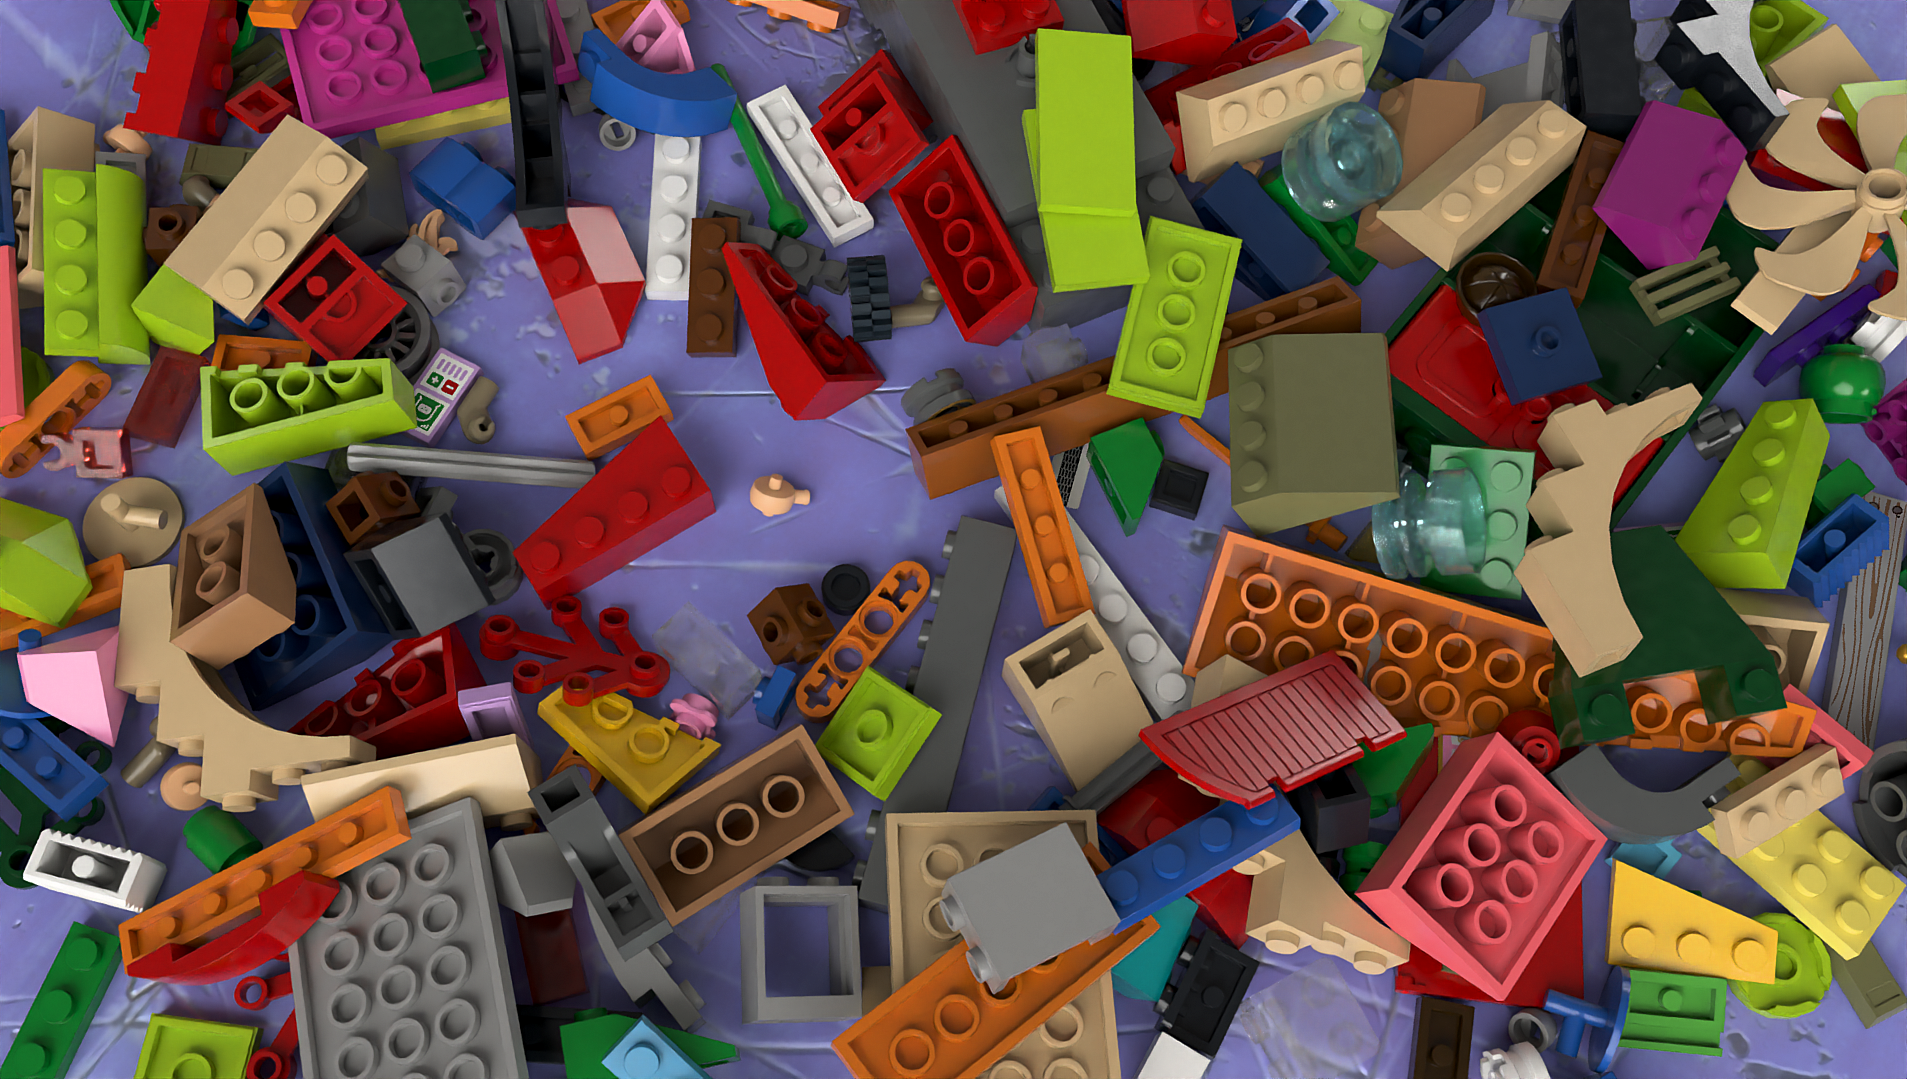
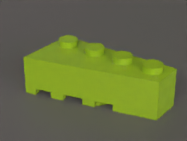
M390 358L329 361L327 366L308 367L304 362L286 363L285 368L262 369L258 364L239 365L238 370L221 371L217 366L200 367L203 450L232 476L346 447L353 442H365L418 428L414 387Z

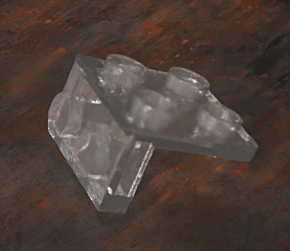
M1327 957L1316 960L1243 1000L1239 1006L1243 1013L1240 1015V1019L1246 1033L1254 1044L1261 1045L1270 1062L1267 1067L1272 1079H1334L1377 1055L1381 1048L1378 1037L1333 960Z

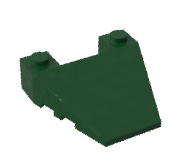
M1661 525L1610 533L1612 564L1623 600L1643 638L1624 660L1579 677L1553 637L1552 652H1555L1553 680L1549 682L1548 700L1560 749L1611 741L1634 734L1635 729L1623 685L1628 683L1695 673L1708 724L1760 716L1787 708L1774 656Z

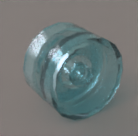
M1346 102L1323 114L1318 120L1308 123L1293 132L1284 144L1281 165L1286 186L1292 198L1304 212L1320 221L1337 222L1392 194L1401 181L1403 160L1400 144L1394 131L1381 114L1364 103Z

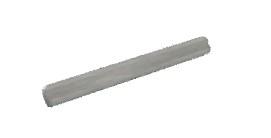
M362 442L350 443L347 451L348 468L359 472L372 470L374 473L397 471L399 475L581 489L595 476V463L586 460Z

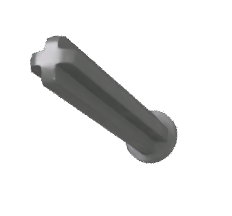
M1178 710V711H1176L1173 715H1171L1170 717H1172V716H1174V715H1176V714H1179V713H1181V712H1184V711ZM1141 740L1075 795L1070 797L1066 794L1062 797L1064 803L1057 809L1095 810L1097 817L1163 761Z

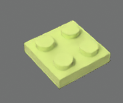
M1330 0L1340 13L1314 43L1330 39L1362 46L1366 89L1382 55L1388 26L1394 14L1360 0Z

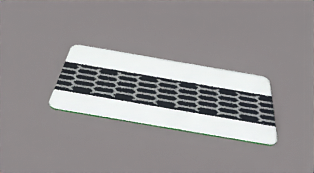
M1089 443L1054 455L1052 468L1065 507L1079 508L1090 468V463L1086 457Z

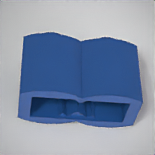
M446 137L409 172L415 190L437 209L450 215L460 226L481 240H484L516 208L515 179L502 167L497 166L494 169L488 164L483 163L481 154L468 142L463 141L460 144L454 139Z

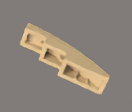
M1850 211L1793 227L1773 252L1795 255L1820 245L1850 219ZM1758 269L1730 306L1772 335L1806 293L1768 280Z

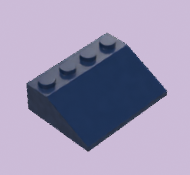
M285 461L258 483L264 491L297 586L295 623L283 633L276 634L255 647L248 655L233 661L252 711L264 710L366 661L394 640L343 553L355 545H349L325 505L338 493L328 469Z

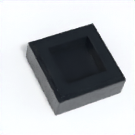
M1164 459L1149 507L1194 521L1209 473Z

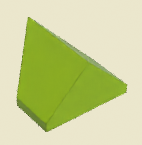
M163 264L131 304V307L147 330L153 343L190 359H199L200 354L215 342L213 299Z

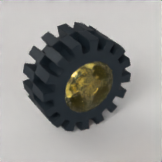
M875 255L847 258L854 342L892 339L890 296L885 256Z

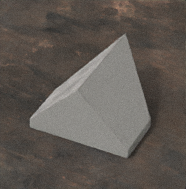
M549 831L501 838L489 851L498 903L526 917L572 908L577 877Z

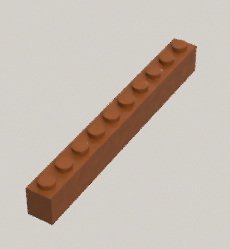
M1339 276L1226 315L1206 401L1229 392L1228 349L1270 335L1361 333L1362 300ZM1115 355L906 428L905 431L914 472L929 499L932 500L999 476L990 441L995 436L1040 426L1049 457L1083 446L1089 443L1091 437L1143 417L1144 421L1148 422L1173 412L1107 395L1106 391Z

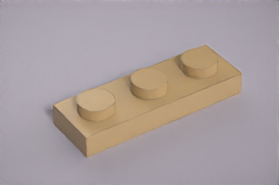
M1817 743L1710 807L1711 814L1715 818L1713 823L1720 854L1738 859L1845 793L1836 747Z

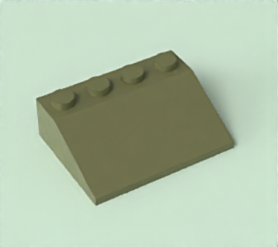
M1384 333L1270 335L1228 349L1231 507L1257 537L1401 498L1388 345Z

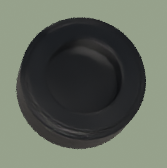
M842 564L835 566L826 573L822 581L823 601L828 609L838 615H854L871 594L868 576L862 569L854 565Z

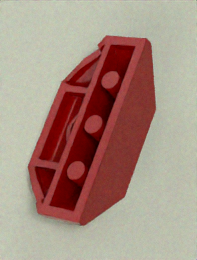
M568 198V223L558 224L556 227L547 230H538L533 227L520 229L580 365L623 348L627 331L645 290L646 281L612 206ZM513 211L515 218L517 220L516 211Z
M1173 769L1151 771L1096 817V821L1132 856L1219 806L1220 798L1200 793L1197 787L1179 779L1178 773ZM1231 868L1184 896L1198 904L1195 916L1200 921L1217 932V935L1228 945L1239 950L1250 937V935L1245 934L1254 875L1242 874Z

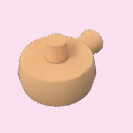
M118 124L103 135V141L107 145L112 146L117 153L146 154V161L152 153L151 146L143 139L148 133L125 129L122 124Z
M772 474L771 476L759 477L754 481L750 489V502L755 508L762 511L763 515L772 517L774 514L787 513L793 504L808 505L810 502V491L808 489H794L789 482L783 480L781 475Z
M183 762L171 767L164 774L160 783V792L163 800L169 807L178 811H191L207 802L208 799L200 797L202 766L193 762Z

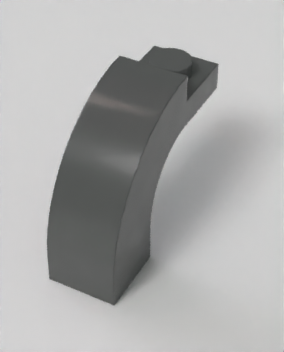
M1593 743L1554 768L1544 777L1609 840L1626 844L1647 845L1675 839L1714 821L1715 818L1708 811V808L1731 794L1725 785L1740 776L1741 773L1732 761L1726 757L1704 768L1671 792H1651L1636 787L1625 780L1614 769L1598 746Z
M576 764L527 792L544 825L574 871L625 962L674 932Z

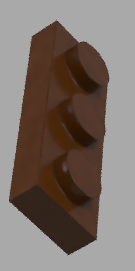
M737 217L692 218L686 353L691 358L737 356L739 297L721 249L726 242L741 243V222Z

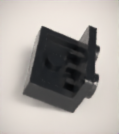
M1206 928L1198 938L1191 934L1189 935L1176 961L1177 964L1184 968L1175 986L1168 982L1166 983L1158 1002H1155L1152 1011L1160 1015L1154 1027L1156 1030L1165 1032L1212 1060L1222 1044L1260 962L1215 938L1217 932Z

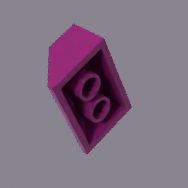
M1656 100L1646 102L1592 209L1648 270L1696 260L1748 151L1721 119Z

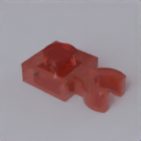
M79 427L72 429V435L67 432H56L41 437V443L55 444L61 453L59 459L43 462L44 468L47 470L58 471L75 465L77 478L124 479L133 476L129 428Z

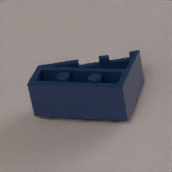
M1401 0L1388 26L1379 66L1405 82L1414 78L1424 79L1491 15L1495 0Z
M1237 161L1202 188L1189 201L1205 230L1242 239L1234 277L1264 301L1308 287L1330 263L1321 252L1318 243L1311 237L1306 236L1290 219L1288 211L1279 203L1274 202L1259 186L1255 175L1249 170L1244 169Z

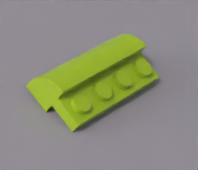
M96 164V172L43 168L45 355L98 357V363L150 365V337L131 307V304L148 284V255L142 237L143 229L147 227L146 184L139 176L130 171L102 164Z

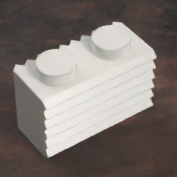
M48 828L42 831L24 870L23 880L50 890L142 913L153 907L167 873V868L164 863L141 852L136 853L121 847L117 848L111 844L106 845L100 841L95 842L91 839L87 840L80 836L76 837L72 834H65Z

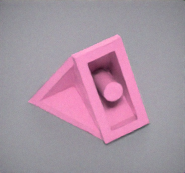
M651 0L615 44L631 60L650 70L667 74H685L696 71L683 28L664 0Z
M119 625L16 653L26 702L113 748L116 744L129 696L128 692L114 687Z

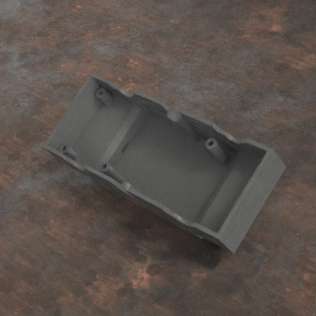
M857 0L870 27L875 26L877 31L883 30L893 58L933 119V122L922 131L929 144H933L937 141L938 137L943 143L951 134L958 136L1038 286L1031 319L1027 322V325L1035 341L1038 342L1126 307L1132 285L1053 293L1021 119L1023 110L1036 109V34H1029V40H1027L1026 36L1022 37L1020 42L1013 46L975 55L952 0ZM1055 0L1065 20L1063 30L1110 34L1091 0ZM1132 73L1136 204L1143 239L1150 216L1204 229L1169 167L1176 148Z

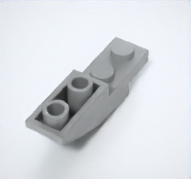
M584 890L591 923L601 949L616 978L634 1004L641 1009L657 995L685 1032L693 1034L706 1022L698 1010L706 1005V1003L687 979L679 985L674 982L665 970L673 961L659 943L656 942L625 962Z

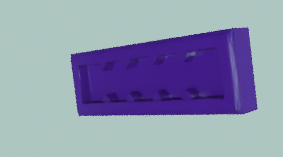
M1863 285L1772 348L1754 371L1753 377L1765 388L1796 365L1803 368L1805 362L1810 358L1823 353V346L1831 342L1833 345L1840 344L1856 330V323L1862 320L1869 311L1868 304L1878 299L1881 294L1872 285Z

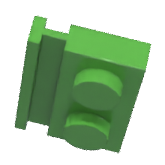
M1620 966L1629 970L1631 988L1627 1015L1617 1047L1722 1057L1723 1049L1719 1047L1720 1032L1724 1033L1727 993L1726 978Z

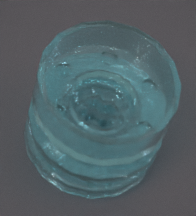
M1459 467L1433 470L1428 479L1427 489L1418 473H1405L1402 479L1399 477L1401 498L1372 505V529L1376 554L1382 572L1388 579H1406L1409 573L1415 578L1427 577L1431 570L1432 560H1434L1440 574L1445 576L1481 572L1486 556V519L1482 492L1477 476L1472 468Z

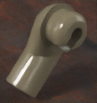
M932 276L925 278L921 282L922 290L918 293L913 303L890 306L892 328L928 325L935 321L946 303Z
M479 376L457 410V417L464 436L475 444L489 442L495 433V423L492 421L487 408L498 393L499 387L493 381L483 376Z
M158 716L151 721L149 731L154 737L120 772L122 778L129 785L136 788H142L177 750L175 747L156 741Z

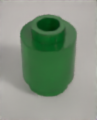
M216 805L207 806L199 810L187 821L183 828V836L187 839V848L213 875L263 850V844L232 812L221 810Z

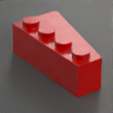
M154 0L153 4L156 10L160 12L159 20L154 22L146 31L143 45L148 48L150 57L146 73L136 72L132 90L135 93H139L140 98L136 113L126 112L123 128L221 146L222 136H224L228 127V116L224 103H226L227 91L233 83V69L230 65L232 46L236 43L239 34V26L236 20L238 0Z
M1287 17L1229 47L1211 67L1194 65L1144 91L1176 148L1169 166L1176 176L1187 169L1176 92L1309 46L1310 42L1306 29Z

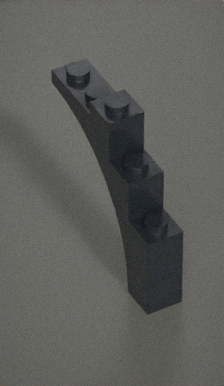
M495 0L510 103L519 228L533 227L538 230H547L556 227L558 224L568 223V197H571V174L562 129V103L553 57L554 37L547 0Z
M1681 0L1669 18L1674 28L1654 60L1680 90L1695 87L1750 152L1764 149L1790 114L1769 87L1756 62L1750 40V12L1753 8L1767 0Z

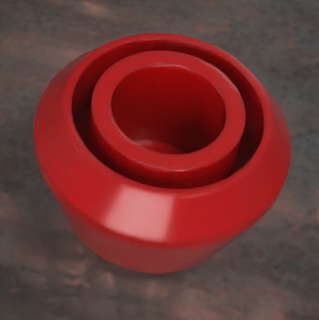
M1525 709L1513 712L1506 716L1494 731L1499 732L1542 775L1550 771L1557 764L1563 752V749H1560L1553 719L1541 711Z

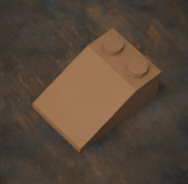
M255 482L181 530L169 642L217 670L222 669L238 658L248 655L255 647L274 635L283 633L295 623L297 585L264 491Z

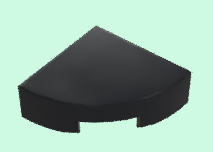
M829 830L783 859L798 869L822 872L844 867L855 859V855Z

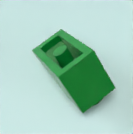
M1143 417L1091 437L1086 453L1090 466L1126 537L1135 534L1163 456L1165 455L1160 436L1155 430L1149 431Z
M1432 723L1404 728L1407 732L1406 738L1376 752H1372L1363 741L1358 744L1364 751V757L1352 762V765L1371 796L1370 819L1387 814L1389 812L1388 808L1396 807L1432 750L1434 740Z

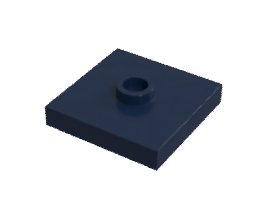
M1567 287L1490 307L1476 315L1512 406L1590 384L1603 377Z

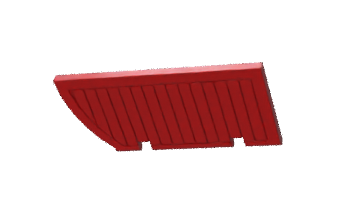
M1330 650L1140 730L1138 736L1165 764L1187 780L1221 798L1244 805L1246 809L1250 810L1275 798L1274 790L1271 786L1269 787V784L1274 783V781L1283 792L1287 793L1363 758L1364 751L1358 746L1362 741L1372 752H1376L1406 738L1407 732L1336 652Z

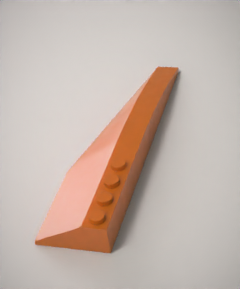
M1223 524L1207 573L1182 674L1196 678L1197 672L1227 654L1270 676L1325 652L1334 650L1363 683L1370 650H1367V647L1378 630L1383 643L1379 661L1370 667L1367 674V685L1371 693L1403 728L1432 723L1434 737L1453 735L1468 736L1472 739L1494 733L1498 724L1506 716L1519 710L1532 709L1541 711L1553 719L1548 693L1549 682L1553 680L1555 652H1552L1553 635L1544 622L1270 538L1257 537L1253 533ZM1695 673L1623 684L1635 733L1595 744L1604 747V745H1620L1634 749L1652 750L1653 747L1680 749L1683 752L1704 753V751L1729 752L1734 755L1794 758L1803 751L1817 710L1785 700L1787 704L1785 709L1755 717L1708 724Z

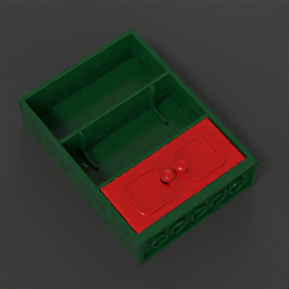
M1573 162L1448 272L1441 267L1384 335L1387 338L1395 438L1396 441L1408 447L1409 450L1405 459L1413 462L1411 465L1413 466L1412 469L1427 480L1429 479L1431 444L1433 442L1537 450L1533 484L1534 493L1537 488V480L1547 472L1555 469L1537 440L1548 423V416L1557 408L1569 403L1578 406L1596 399L1603 411L1606 412L1621 403H1627L1628 406L1642 402L1647 396L1658 389L1669 387L1670 390H1674L1692 383L1703 399L1686 423L1653 440L1625 465L1613 496L1609 532L1611 533L1765 330L1730 305L1759 269L1754 257L1755 248H1763L1773 252L1779 243L1759 229L1748 227L1739 222L1732 212L1722 205L1701 251L1716 246L1720 252L1717 257L1720 263L1724 261L1728 263L1731 268L1727 273L1730 279L1737 277L1741 282V286L1734 293L1654 327L1629 287L1636 279L1664 267L1648 270L1607 226L1584 300L1578 308H1575L1603 377L1590 384L1512 406L1482 328L1470 323L1461 314L1456 304V277L1461 265L1470 257L1484 252L1504 253L1519 260L1531 271L1535 279L1574 164ZM1703 266L1692 272H1689L1685 275H1682L1678 278H1675L1671 281H1668L1664 284L1647 290V293L1650 294L1673 283H1676L1680 280H1683L1687 277H1690L1694 274H1697L1701 271L1706 270V267ZM1714 279L1655 305L1660 310L1717 284ZM1531 515L1529 538H1531L1532 543L1536 539L1543 537L1544 534Z

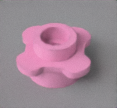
M693 693L685 694L682 699L672 700L670 707L673 713L669 719L680 724L679 730L697 739L707 737L713 740L715 738L716 732L713 730V727L718 722L719 710L710 700Z

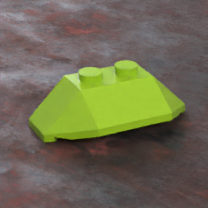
M0 497V608L63 629L93 588L89 574L85 569L83 555L73 524L68 518Z

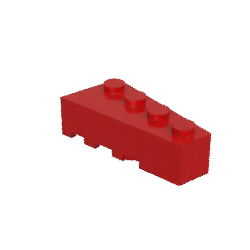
M660 415L512 553L548 611L551 609V604L555 598L564 595H576L715 513L716 509L712 493Z

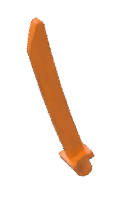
M1183 414L1178 420L1182 427L1198 442L1230 466V450L1187 415ZM1332 517L1305 524L1309 527L1306 540L1312 545L1319 539L1335 552H1338L1348 540V536L1329 524Z

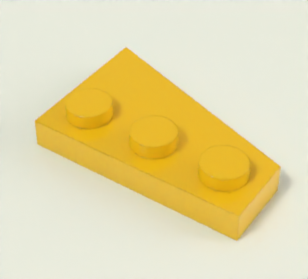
M561 686L538 705L537 714L645 815L649 814L719 754L722 745L707 737L701 741L679 730L680 724L664 716L661 720H658L633 708L631 700L614 692L595 698L586 706L574 707L564 702Z
M1612 857L1604 961L1607 964L1774 984L1778 942L1777 930Z

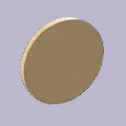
M146 477L123 479L106 487L93 499L84 516L83 538L88 550L99 561L122 553L130 562L131 569L148 567L167 556L178 543L181 537V530L184 529V508L179 497L167 485L158 480Z

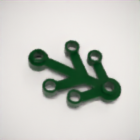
M54 716L36 718L58 738L60 733L72 727ZM87 741L79 745L75 753L85 762L90 753L99 750L100 756L98 761L91 765L99 774L104 773L110 767L113 757L111 751L106 746L96 741ZM0 764V790L22 814L19 835L0 817V878L10 887L20 890L32 889L39 885L23 880L25 869L19 871V862L25 854L29 853L31 856L41 832L44 831L46 816L52 810ZM96 796L91 800L92 809L88 815L80 817L78 812L67 823L61 819L50 829L75 836L84 827L92 826L102 819L105 813V804L101 798Z

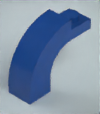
M599 29L586 31L583 34L577 68L592 84L589 100L608 115L637 129L672 137H698L728 129L738 93L710 67L685 74H667L653 71L631 60Z

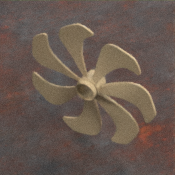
M1907 94L1878 96L1867 101L1859 110L1856 130L1859 146L1869 171L1866 174L1833 152L1819 135L1817 123L1822 113L1828 107V99L1808 98L1791 101L1785 106L1790 113L1766 145L1765 149L1772 157L1786 167L1844 190L1800 192L1770 187L1761 183L1754 176L1744 159L1725 198L1729 208L1739 222L1759 230L1793 228L1850 211V219L1829 239L1803 253L1790 255L1772 252L1763 248H1755L1754 257L1760 271L1766 279L1811 295H1832L1843 290L1851 280L1860 259L1867 232L1881 233L1889 231L1897 256V284L1892 291L1879 299L1871 301L1867 307L1876 314L1907 321V226L1900 219L1903 211L1907 210V176L1894 169L1899 146L1907 135Z

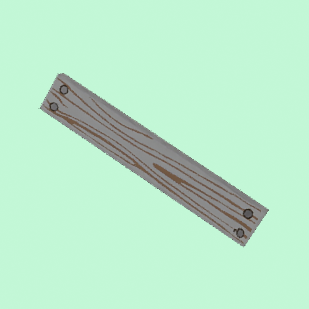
M1870 491L1862 498L1889 517V550H1882V556H1874L1875 563H1867V569H1860V575L1852 576V582H1845V588H1840L1821 709L1846 730L1850 731L1869 749L1874 751L1907 529V502Z

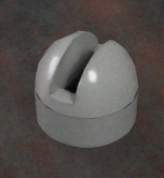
M608 114L603 115L598 128L603 145L614 151H622L629 148L636 138L635 127L627 125ZM619 122L624 135L616 137L612 123Z
M1528 1007L1522 1009L1510 1019L1508 1025L1509 1035L1514 1044L1528 1041L1539 1053L1543 1052L1554 1042L1558 1033L1557 1023L1551 1013L1541 1008ZM1538 1026L1541 1029L1540 1039L1534 1037Z

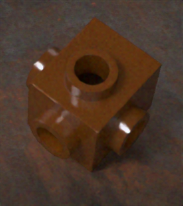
M173 204L169 207L149 208L148 227H144L142 232L143 243L147 255H150L160 268L203 217V213L198 206Z
M372 470L362 472L351 478L346 483V486L325 504L350 546L358 544L388 523L412 519L421 513L408 485L401 479L397 471L375 474Z
M809 583L776 587L747 614L751 625L762 643L763 649L769 655L774 665L796 662L800 666L815 660L824 651L822 645L837 633L827 616L825 607L818 600Z

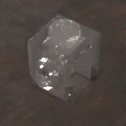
M1066 323L1055 328L1044 326L1031 332L1027 338L1023 339L1020 360L1031 384L1086 365L1088 363V355L1082 340L1079 337L1073 338Z

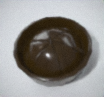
M1484 252L1474 255L1461 265L1456 277V304L1461 314L1470 323L1480 328L1481 326L1476 315L1484 309L1539 295L1538 286L1531 271L1519 260L1504 253Z

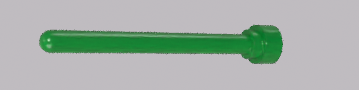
M719 63L713 64L710 68L735 90L725 67ZM737 95L730 121L770 206L767 223L770 230L777 232L776 240L780 241L783 235L797 239L805 233L808 223L801 208L794 205L793 202L786 200Z

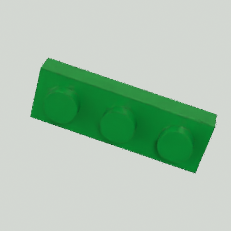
M75 921L73 922L0 1068V1079L65 1078L123 958L120 937Z

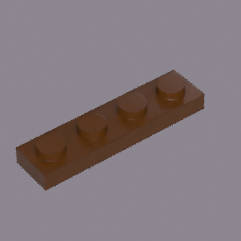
M1587 130L1582 138L1535 278L1538 294L1567 287L1575 308H1578L1584 300L1608 226L1592 207L1625 142Z

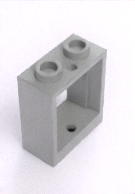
M763 877L757 879V886L741 892L742 1025L838 1022L862 1017L857 886H839L838 877L807 879V886H789L788 877ZM827 906L830 996L766 997L764 907Z

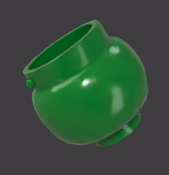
M1850 344L1825 346L1823 354L1810 358L1801 369L1799 377L1800 398H1813L1824 423H1867L1872 421L1873 415L1877 413V410L1873 407L1880 403L1884 395L1886 385L1885 371L1877 359L1865 355V348L1862 346Z

